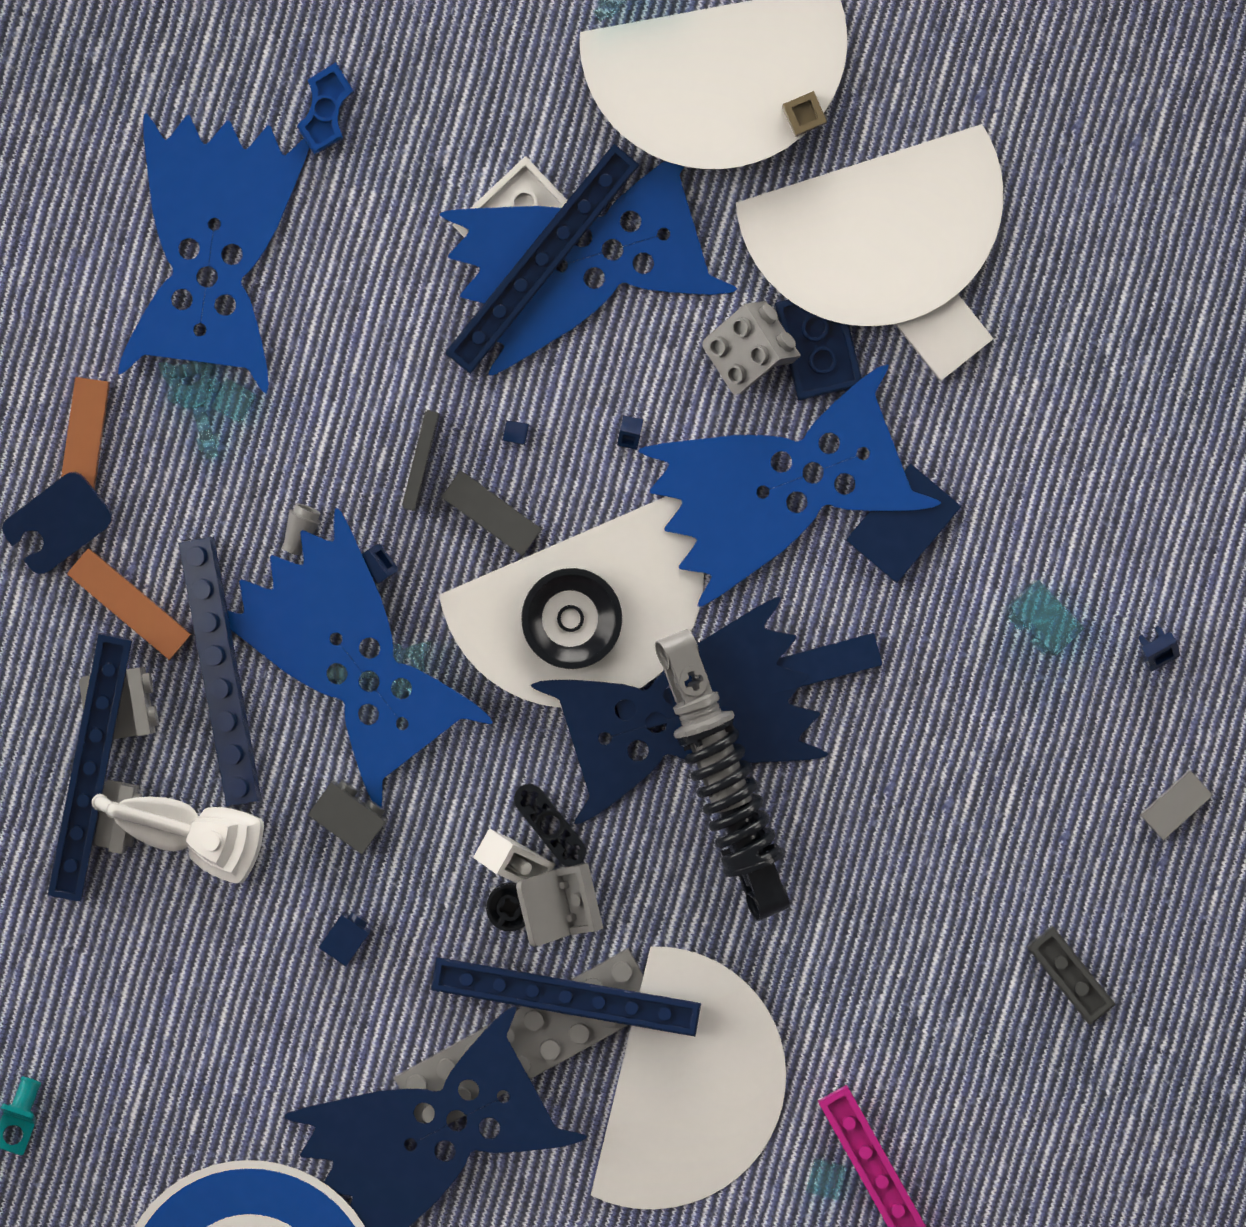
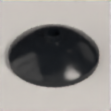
M566 568L545 575L533 585L523 603L521 625L528 645L543 661L559 668L579 669L597 663L612 650L620 635L622 610L617 595L604 579L584 569ZM568 590L577 591L589 597L598 613V624L592 637L585 643L574 647L562 646L552 641L546 634L542 624L543 609L549 599L557 593ZM567 605L558 612L557 622L564 631L574 632L583 625L584 615L577 606ZM570 608L575 609L580 614L579 624L571 629L566 628L561 622L562 613Z

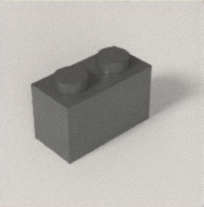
M341 780L339 784L336 781H332L308 813V816L360 854H363L388 820L382 816L385 810L371 800L364 803L355 796L358 791L346 781Z

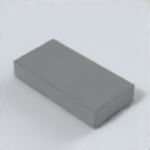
M1188 770L1148 806L1140 816L1164 840L1213 795L1192 771Z

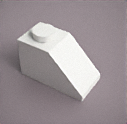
M490 828L473 856L474 859L494 873L515 883L551 871L556 865L515 840Z

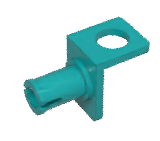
M24 1076L20 1079L21 1082L12 1104L2 1103L1 1110L3 1115L0 1121V1149L19 1156L24 1155L37 1121L31 1109L39 1087H41V1082ZM9 1126H18L23 1131V1138L18 1144L10 1145L5 1142L3 1134Z

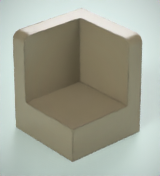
M814 91L782 105V109L795 137L827 123Z

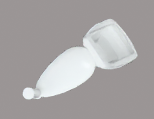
M97 794L92 799L94 809L103 811L108 817L114 818L116 824L134 838L152 847L175 852L188 847L189 857L195 864L222 880L232 883H243L259 855L264 822L259 817L250 813L226 807H208L198 816L189 804L166 797H135L118 803L112 802L104 794Z

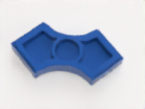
M336 62L308 79L312 91V104L307 116L297 125L298 130L314 156L343 139L338 125L339 112L345 100L354 93Z

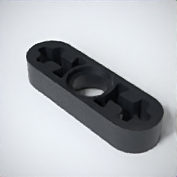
M527 783L520 786L514 796V803L517 809L561 864L568 867L579 865L586 855L584 842L538 785ZM525 790L529 793L535 791L538 794L535 801L540 808H542L544 803L550 808L542 811L536 820H533L530 816L536 813L530 804L526 806L521 804L524 798L522 792ZM552 815L559 820L560 828L555 834L549 835L542 831L540 822L545 816ZM565 829L571 834L565 837L569 845L577 844L580 847L577 850L579 857L575 860L571 856L566 859L563 857L562 854L565 852V848L560 841L556 847L551 843L552 840L558 839Z

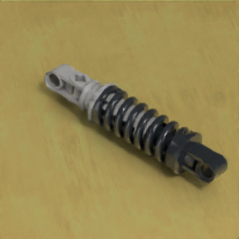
M688 629L655 642L656 654L663 666L676 702L673 710L675 715L680 716L682 724L673 734L677 738L679 745L684 748V751L692 749V753L687 754L684 760L687 764L697 763L698 769L691 773V779L693 781L703 780L705 786L698 788L696 792L700 798L709 796L710 803L703 806V812L707 815L713 813H720L721 818L709 823V829L711 831H718L726 828L727 834L715 840L716 847L723 848L732 845L734 850L732 852L730 848L721 850L724 875L726 877L739 876L752 916L757 921L763 920L790 907L789 897L781 883L775 866V862L783 858L785 853L776 843L771 844L775 839L776 833L771 827H766L770 819L769 814L764 810H759L763 806L764 800L759 794L753 793L757 789L758 783L753 777L747 776L751 772V764L746 760H741L745 755V747L735 743L739 738V730L733 725L735 715L733 711H721V708H719L720 706L717 702L720 699L718 692H713L699 655L697 642ZM689 676H691L692 681L688 683L687 687L684 681L688 680Z

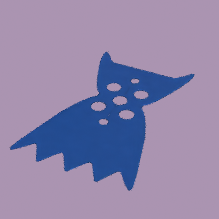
M145 113L143 116V135L152 212L163 251L173 268V273L158 289L132 333L121 357L118 374H123L144 355L242 367L249 370L262 392L266 394L269 381L265 353L252 303L241 281L257 263L276 232L306 160L309 146L302 139L289 153L283 155L271 126L268 125L247 149H243L229 120L223 124L207 144H203L190 115H186L168 139H164L153 120ZM217 218L220 220L221 226L218 230L213 231L208 227L210 219ZM185 239H194L199 244V254L193 259H185L179 253V245ZM229 244L238 245L242 250V259L235 265L226 264L222 259V250ZM209 266L216 270L218 279L213 286L206 287L205 290V287L201 286L197 281V273L201 268ZM179 289L188 290L193 298L191 306L185 310L176 309L172 304V295ZM230 295L234 298L236 308L232 314L223 316L216 311L215 301L219 296ZM201 323L205 325L206 333L203 336L195 335L193 329L196 324Z
M667 161L662 162L622 194L609 208L606 215L597 217L589 227L592 232L590 244L585 247L575 245L564 258L568 263L567 269L563 272L554 270L497 342L503 344L504 348L492 364L488 375H495L513 366L575 328L602 306L621 283H628L647 290L686 294H728L737 290L735 286L711 276L708 272L680 179V173L684 166ZM520 206L471 208L441 212L439 215L442 218L469 229L466 237L448 254V258L480 268L479 273L462 291L460 297L484 304L561 208ZM627 211H635L641 217V225L634 232L625 231L620 225L621 216ZM661 228H667L670 231V237L665 241L660 240L657 236L658 230ZM609 239L618 240L624 246L623 253L617 260H608L602 253L603 244ZM639 253H648L654 260L653 269L646 274L638 273L633 267V259ZM593 267L601 269L605 275L603 285L595 289L588 287L584 282L585 272Z
M888 364L876 368L846 391L812 424L801 441L768 435H730L645 446L638 450L639 453L669 464L667 470L650 489V493L682 500L680 508L665 526L664 530L692 536L697 539L693 548L679 565V569L707 573L712 576L697 606H704L718 598L779 555L807 529L817 517L820 509L825 505L846 510L909 511L933 508L941 504L937 499L911 490L881 412L875 392L888 370ZM825 433H834L839 438L840 446L832 454L824 453L819 448V439ZM861 447L867 448L870 452L866 460H860L857 457V451ZM783 451L790 455L792 465L789 470L777 472L773 469L771 458L775 453ZM815 462L822 466L824 474L821 481L809 483L804 479L802 472L808 463ZM844 473L850 474L855 480V489L846 495L837 492L834 486L837 476ZM758 487H768L770 489L768 497L763 499L758 497ZM793 492L803 493L808 502L805 510L799 513L790 511L786 504L789 494Z
M335 508L333 541L325 540L302 530L300 534L304 557L303 564H295L271 555L273 589H267L241 579L239 583L244 613L227 611L231 630L281 670L308 687L343 701L345 704V724L362 780L371 800L382 808L383 779L458 720L468 719L486 724H493V721L480 707L444 683L417 668L395 661L391 629L381 596L342 512ZM339 633L342 636L341 645H333L331 643V634ZM373 638L378 641L380 652L376 657L369 659L361 654L359 646L363 639ZM338 663L346 668L347 678L343 683L334 684L329 681L327 670L330 665ZM372 671L378 675L380 683L376 690L368 692L361 688L359 678L363 672ZM398 678L407 679L412 686L411 694L405 699L395 697L391 691L392 683ZM365 704L374 705L379 712L378 720L372 725L364 724L359 719V709ZM400 717L408 720L409 725L405 730H401L396 726V721Z

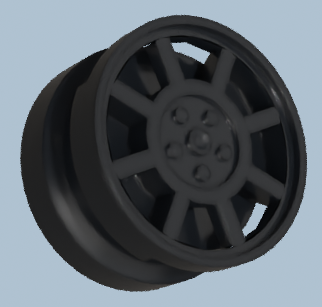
M514 882L503 883L494 888L486 904V912L490 922L496 928L509 932L519 930L525 926L516 889L517 883Z

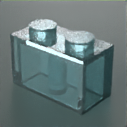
M1033 580L1006 606L1010 611L1007 618L1018 630L1027 629L1034 637L1030 642L1042 655L1048 652L1051 656H1056L1085 629L1040 580Z

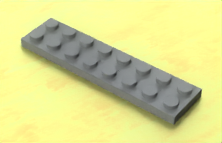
M627 948L570 980L640 992L644 975L631 951ZM521 1006L516 1009L507 1038L529 1079H532L628 1025ZM490 1024L396 1075L394 1079L399 1088L428 1089L431 1091L443 1089L451 1070ZM467 1079L460 1083L458 1092L463 1099L473 1100L479 1094V1087L476 1082ZM505 1090L499 1091L498 1094H497V1097L503 1095V1094L506 1093L507 1091H505ZM420 1103L415 1107L414 1115L417 1121L426 1124L433 1120L435 1111L430 1104ZM459 1110L451 1111L447 1116V1125L463 1117L465 1114Z

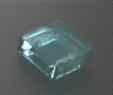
M227 378L211 408L242 424L257 395Z
M814 1158L805 1189L806 1192L838 1200L847 1167Z

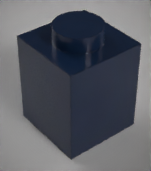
M353 911L350 915L343 912L318 948L346 967L371 932L366 927L368 921Z

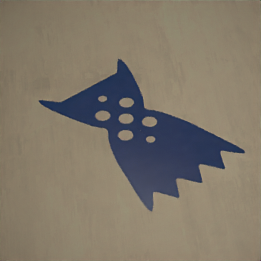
M780 597L773 598L757 606L697 643L699 655L713 692H718L720 698L717 701L720 706L719 708H721V711H733L735 715L733 725L739 730V738L735 743L745 747V755L741 760H746L749 763L810 760L823 758L828 755L827 752L818 747L799 741L801 734L820 716V713L792 705L788 702L798 688L780 692L802 685L808 678L807 673L777 665L779 658L797 639L796 635L765 628L766 622L774 613L781 600ZM665 671L656 678L652 686L647 690H641L626 684L583 680H546L531 684L533 689L560 700L589 792V798L577 815L574 824L586 822L615 803L648 776L660 763L663 756L671 754L684 759L687 754L692 753V749L684 751V748L679 745L677 738L673 734L682 724L680 716L675 715L673 710L675 705L669 704L664 698V691L669 686ZM689 676L688 680L684 681L687 687L688 683L692 681L691 676ZM624 699L631 700L636 706L635 715L629 720H622L615 714L616 704ZM653 712L662 713L667 720L666 728L659 733H653L646 727V719ZM603 732H607L612 736L611 742L607 745L599 742V735ZM636 740L645 742L649 749L647 757L641 761H635L628 755V746Z
M516 1006L504 1011L483 1031L451 1070L443 1089L440 1091L428 1089L376 1091L305 1107L284 1115V1119L315 1127L300 1156L302 1158L333 1161V1166L323 1183L328 1185L337 1194L352 1196L353 1199L350 1207L355 1211L365 1227H409L451 1186L467 1163L470 1153L475 1150L489 1153L543 1150L572 1145L587 1138L584 1134L559 1129L555 1126L507 1038V1033L515 1016ZM468 1079L477 1083L479 1094L475 1099L465 1100L459 1095L458 1087L462 1081ZM501 1090L507 1091L510 1095V1099L506 1103H501L497 1100V1094ZM428 1103L434 1108L435 1116L431 1122L425 1124L416 1120L414 1109L418 1104ZM459 1110L467 1115V1125L463 1130L454 1131L447 1126V1116L451 1111ZM493 1118L499 1123L500 1132L495 1138L489 1139L482 1136L479 1131V1125L482 1120ZM412 1138L417 1141L416 1149L413 1151L407 1150L404 1146L405 1140ZM440 1141H449L454 1145L455 1156L451 1160L441 1161L436 1157L435 1146Z

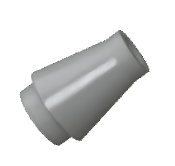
M296 503L294 509L289 510L282 549L294 555H301L302 542L300 532L304 530L313 534L321 523L318 520L321 513L310 506Z

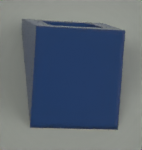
M623 415L617 446L637 450L644 419Z
M506 420L502 441L525 445L529 424Z

